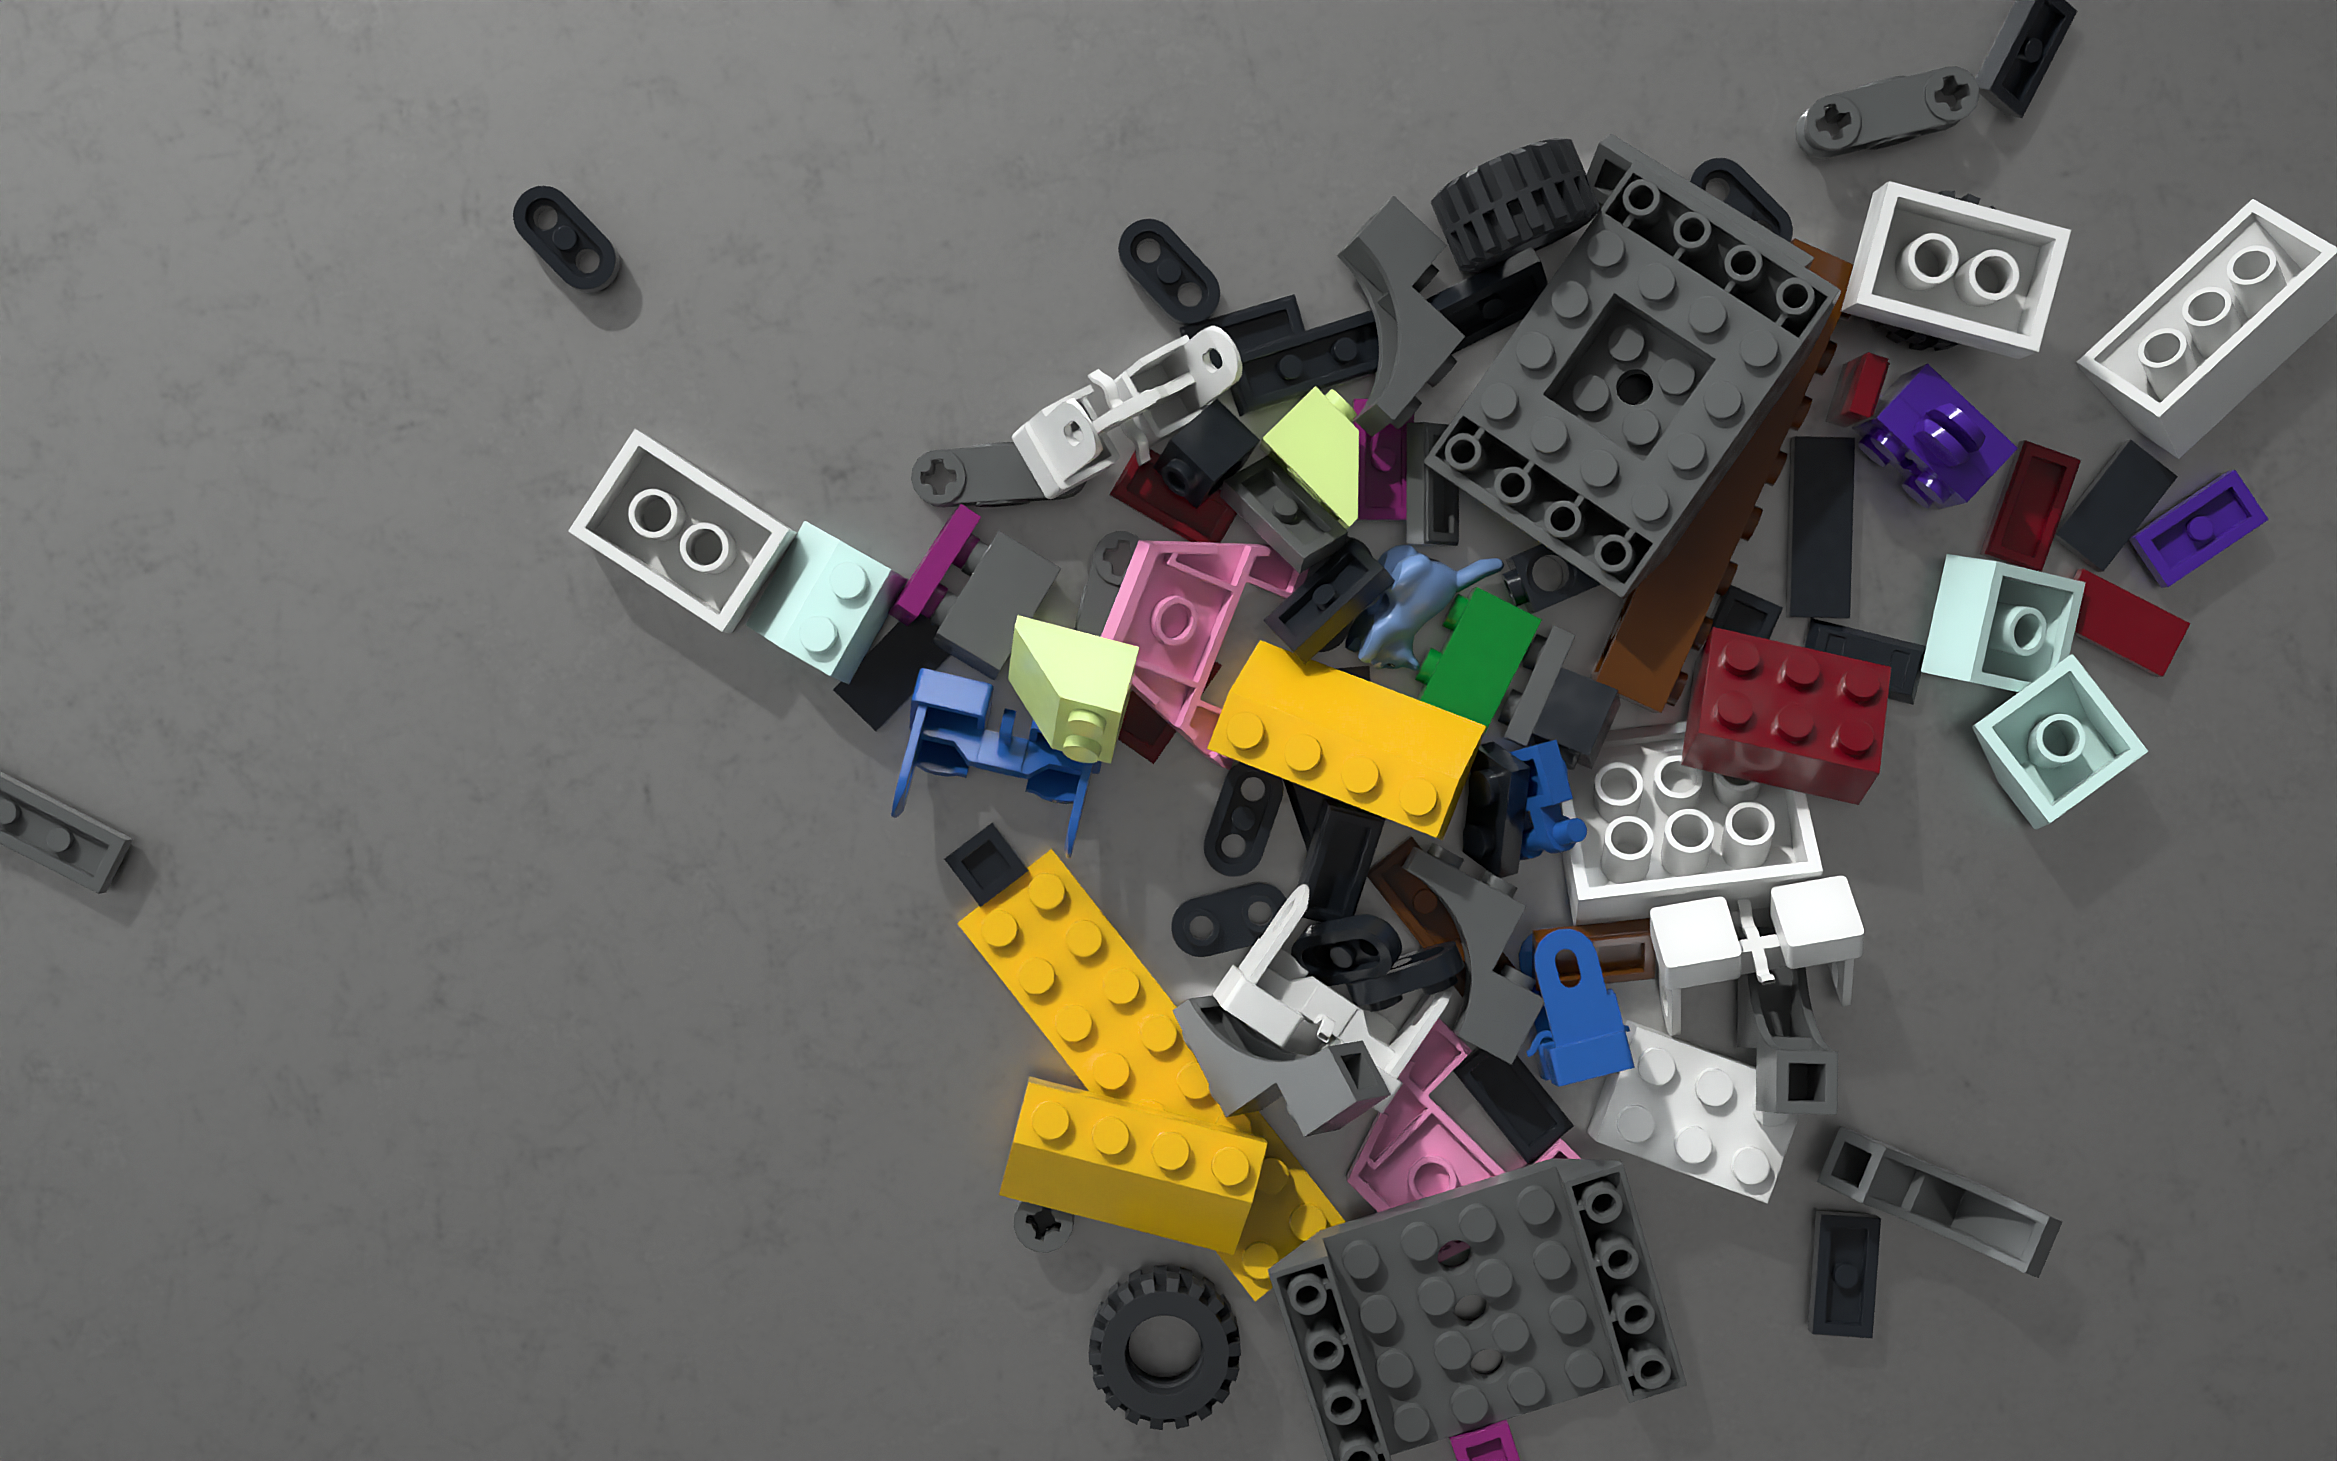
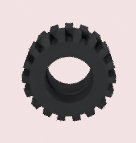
M1557 138L1539 141L1492 159L1449 182L1431 200V205L1459 271L1466 272L1484 271L1530 247L1534 251L1542 249L1588 224L1601 209L1572 140Z
M1167 1265L1154 1266V1272L1143 1274L1142 1270H1138L1129 1274V1280L1121 1285L1117 1282L1109 1290L1108 1298L1105 1302H1100L1091 1327L1088 1352L1089 1365H1092L1093 1381L1097 1390L1102 1389L1106 1394L1105 1402L1114 1411L1118 1407L1124 1410L1126 1420L1136 1425L1139 1419L1150 1421V1429L1163 1430V1423L1175 1422L1176 1429L1188 1427L1190 1418L1198 1415L1202 1421L1212 1414V1406L1217 1401L1223 1404L1230 1394L1229 1387L1232 1381L1236 1382L1240 1370L1239 1357L1241 1356L1236 1316H1233L1231 1304L1225 1295H1219L1215 1291L1214 1283L1205 1277L1202 1280L1193 1277L1192 1270L1180 1267L1179 1272L1167 1271ZM1156 1316H1173L1186 1321L1197 1331L1201 1341V1351L1198 1360L1186 1372L1174 1377H1156L1144 1372L1134 1363L1129 1353L1130 1336L1138 1325Z

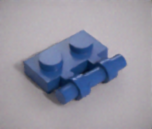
M1557 740L1509 752L1531 767L1520 860L1536 858L1544 850L1551 854L1565 852L1572 849L1577 842L1583 841L1587 835L1585 823L1579 818L1570 819L1562 815L1559 803L1571 800L1573 796L1568 782V769L1561 757ZM1528 811H1530V815H1531V818H1532V822H1533V823H1531V821H1530Z

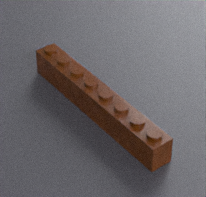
M1796 238L1790 241V243L1814 257L1809 270L1839 288L1841 294L1810 356L1668 557L1626 597L1590 677L1592 680L1617 689L1621 699L1652 713H1662L1665 704L1674 707L1678 702L1688 680V674L1681 671L1690 649L1698 652L1702 648L1713 624V619L1706 616L1715 594L1722 597L1726 594L1734 579L1738 564L1731 561L1736 546L1740 539L1747 542L1750 540L1760 521L1763 508L1755 504L1764 484L1773 486L1783 470L1788 453L1781 451V446L1789 429L1798 431L1810 410L1813 398L1806 396L1805 393L1814 373L1823 376L1833 359L1837 343L1831 341L1830 337L1839 318L1847 321L1852 315L1841 312L1854 264Z

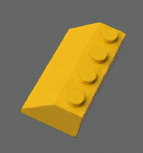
M1260 640L1228 693L1207 749L1443 841L1487 726L1312 659L1304 664L1295 653Z
M1029 1076L999 1195L1234 1255L1253 1203L1268 1143L1264 1136Z

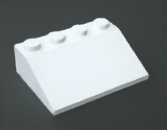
M1687 722L1609 731L1592 769L1578 763L1574 770L1568 769V782L1573 799L1559 803L1562 815L1570 819L1579 818L1587 827L1585 839L1577 842L1572 849L1562 852L1574 926L1650 918L1652 908L1713 897L1725 898L1729 912L1739 911L1737 900L1750 898L1752 909L1771 907L1772 888L1821 879L1823 869L1806 793L1682 766L1681 759Z

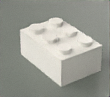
M1888 181L1873 192L1841 312L2004 356L2022 359L2039 352L2071 230Z
M634 429L568 531L721 632L726 633L734 631L797 534L791 528L637 429Z
M1627 1020L1625 1025L1629 1026L1630 1032H1626L1635 1068L1607 1075L1587 1133L1596 1142L1768 1203L1800 1114L1771 1113L1756 1110V1066Z

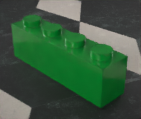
M1478 587L1472 588L1467 598L1457 594L1442 622V626L1451 631L1441 651L1430 648L1415 676V680L1423 684L1416 699L1483 724L1488 729L1542 619Z

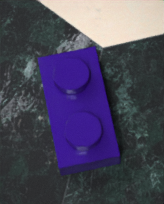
M2230 470L2133 534L2129 541L2160 587L2165 588L2171 586L2269 519L2237 471Z

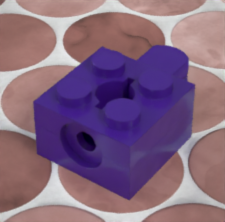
M1928 363L1901 375L1878 399L1874 415L1856 423L1852 427L1862 437L1858 442L1860 449L1881 467H1885L1890 463L1906 478L1902 483L1903 489L1916 502L1928 509L1932 505L1938 509L1967 503L2018 449Z

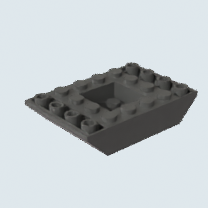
M1635 159L1423 463L1622 599H1625L1668 557L1806 362L1841 294V290ZM1634 374H1642L1649 377L1653 383V390L1645 402L1638 405H1629L1620 399V386L1627 377Z

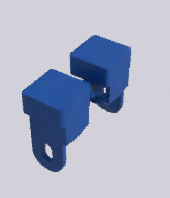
M921 668L911 700L909 724L911 734L896 786L891 816L897 818L904 811L916 766L925 772L945 777L960 776L967 778L969 767L972 766L995 773L1028 779L1025 792L1033 793L1053 803L1073 804L1064 846L1066 858L1071 859L1091 774L1100 773L1102 761L1081 763L1068 758L1063 751L1052 749L1034 720H1032L1029 740L1012 736L1017 712L1015 710L1004 709L999 733L987 730L994 690L992 684Z
M1557 929L1547 934L1538 943L1534 954V966L1541 991H1536L1535 986L1532 992L1543 998L1544 1005L1534 1022L1537 1035L1531 1043V1047L1526 1051L1528 1057L1535 1056L1540 1078L1546 1081L1551 1080L1552 1084L1560 1087L1635 1068L1626 1032H1630L1629 1026L1623 1024L1616 993L1611 988L1606 989L1598 955L1591 940L1583 933L1573 929ZM1532 933L1522 942L1518 953L1520 971L1531 978ZM1563 949L1571 950L1575 954L1580 971V981L1572 988L1565 987L1561 983L1555 963L1556 954Z

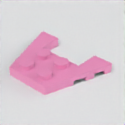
M1139 540L1101 637L1139 647L1131 689L1211 763L1230 770L1233 759L1207 749L1222 709L1201 700L1206 682L1245 584L1249 583L1287 599L1304 583L1309 568L1299 574L1269 544Z
M1440 1018L1437 1019L1398 1076L1403 1085L1383 1114L1378 1112L1346 1176L1347 1182L1377 1212L1506 1173L1429 1097V1094L1472 1052ZM1559 1138L1533 1164L1551 1158H1582ZM1460 1240L1447 1242L1438 1253V1261L1442 1262L1470 1248V1246Z

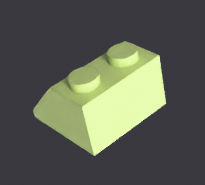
M1315 386L1262 438L1259 448L1266 455H1269L1338 523L1347 529L1358 519L1359 430L1352 424L1357 413L1333 389L1324 395Z
M1018 615L1014 627L1008 680L1052 749L1063 751L1068 758L1077 762L1095 763L1102 761L1111 764L1129 701L1139 647Z

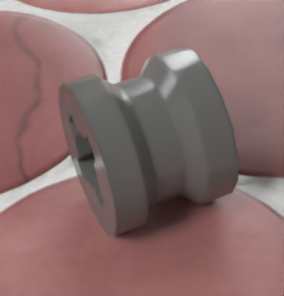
M1019 1201L1014 1214V1230L1017 1238L1026 1248L1035 1252L1049 1253L1059 1249L1068 1241L1073 1231L1075 1215Z

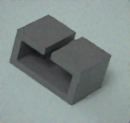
M998 531L990 546L979 541L961 572L970 577L959 597L948 591L930 621L939 627L932 644L990 679L995 680L1011 654L1017 616L1033 618L1061 568Z

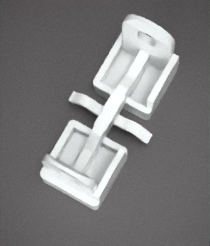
M1210 326L1201 330L1191 339L1185 335L1140 358L1114 380L1099 369L1090 373L1088 378L1093 383L1102 387L1105 392L1106 402L1110 410L1098 418L1087 399L1094 392L1090 384L1039 411L1013 433L1012 439L1045 497L1054 499L1099 475L1119 460V453L1107 434L1108 431L1119 425L1125 435L1135 444L1138 465L1140 466L1151 459L1149 447L1179 432L1207 408L1215 398L1239 381L1242 376L1240 354L1229 335L1216 326ZM1213 348L1219 352L1223 363L1220 369H1217L1210 360L1209 354Z
M1844 876L1772 888L1770 914L1776 931L1774 935L1760 937L1753 921L1750 898L1737 900L1741 927L1746 935L1745 940L1739 941L1727 902L1723 897L1655 907L1650 911V936L1659 964L1660 1001L1665 1025L1670 1036L1681 1034V988L1733 980L1743 974L1756 972L1757 979L1762 985L1775 983V978L1773 974H1770L1769 970L1778 969L1782 966L1797 969L1827 963L1841 1007L1851 1005L1854 959L1861 957L1863 954L1864 928L1848 881Z
M1302 884L1289 896L1240 966L1232 965L1213 993V996L1223 1009L1282 1048L1287 1044L1303 1019L1320 1026L1317 1037L1323 1042L1314 1054L1328 1046L1363 1040L1391 1094L1372 1107L1383 1114L1403 1085L1398 1076L1445 1009L1452 995L1453 986L1435 994L1424 995L1398 1032L1394 1025L1381 1014L1370 1012L1369 1009L1362 1008L1361 1006H1356L1313 976L1306 977L1308 971L1301 967L1293 956L1281 948L1307 909L1309 887L1306 884Z

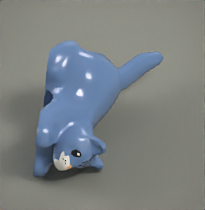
M1403 544L1389 549L1380 556L1378 562L1395 581L1380 594V599L1374 605L1362 611L1355 619L1348 633L1345 648L1352 652L1359 651L1358 658L1362 662L1370 663L1375 669H1398L1405 667L1413 671L1419 670L1420 664L1413 654L1415 634L1427 621L1449 604L1455 593L1500 572L1504 567L1503 561L1498 558L1482 559L1459 571H1454L1439 560L1419 553L1411 545Z

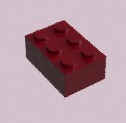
M1713 627L1695 661L1681 765L1859 805L1880 774L1891 667Z

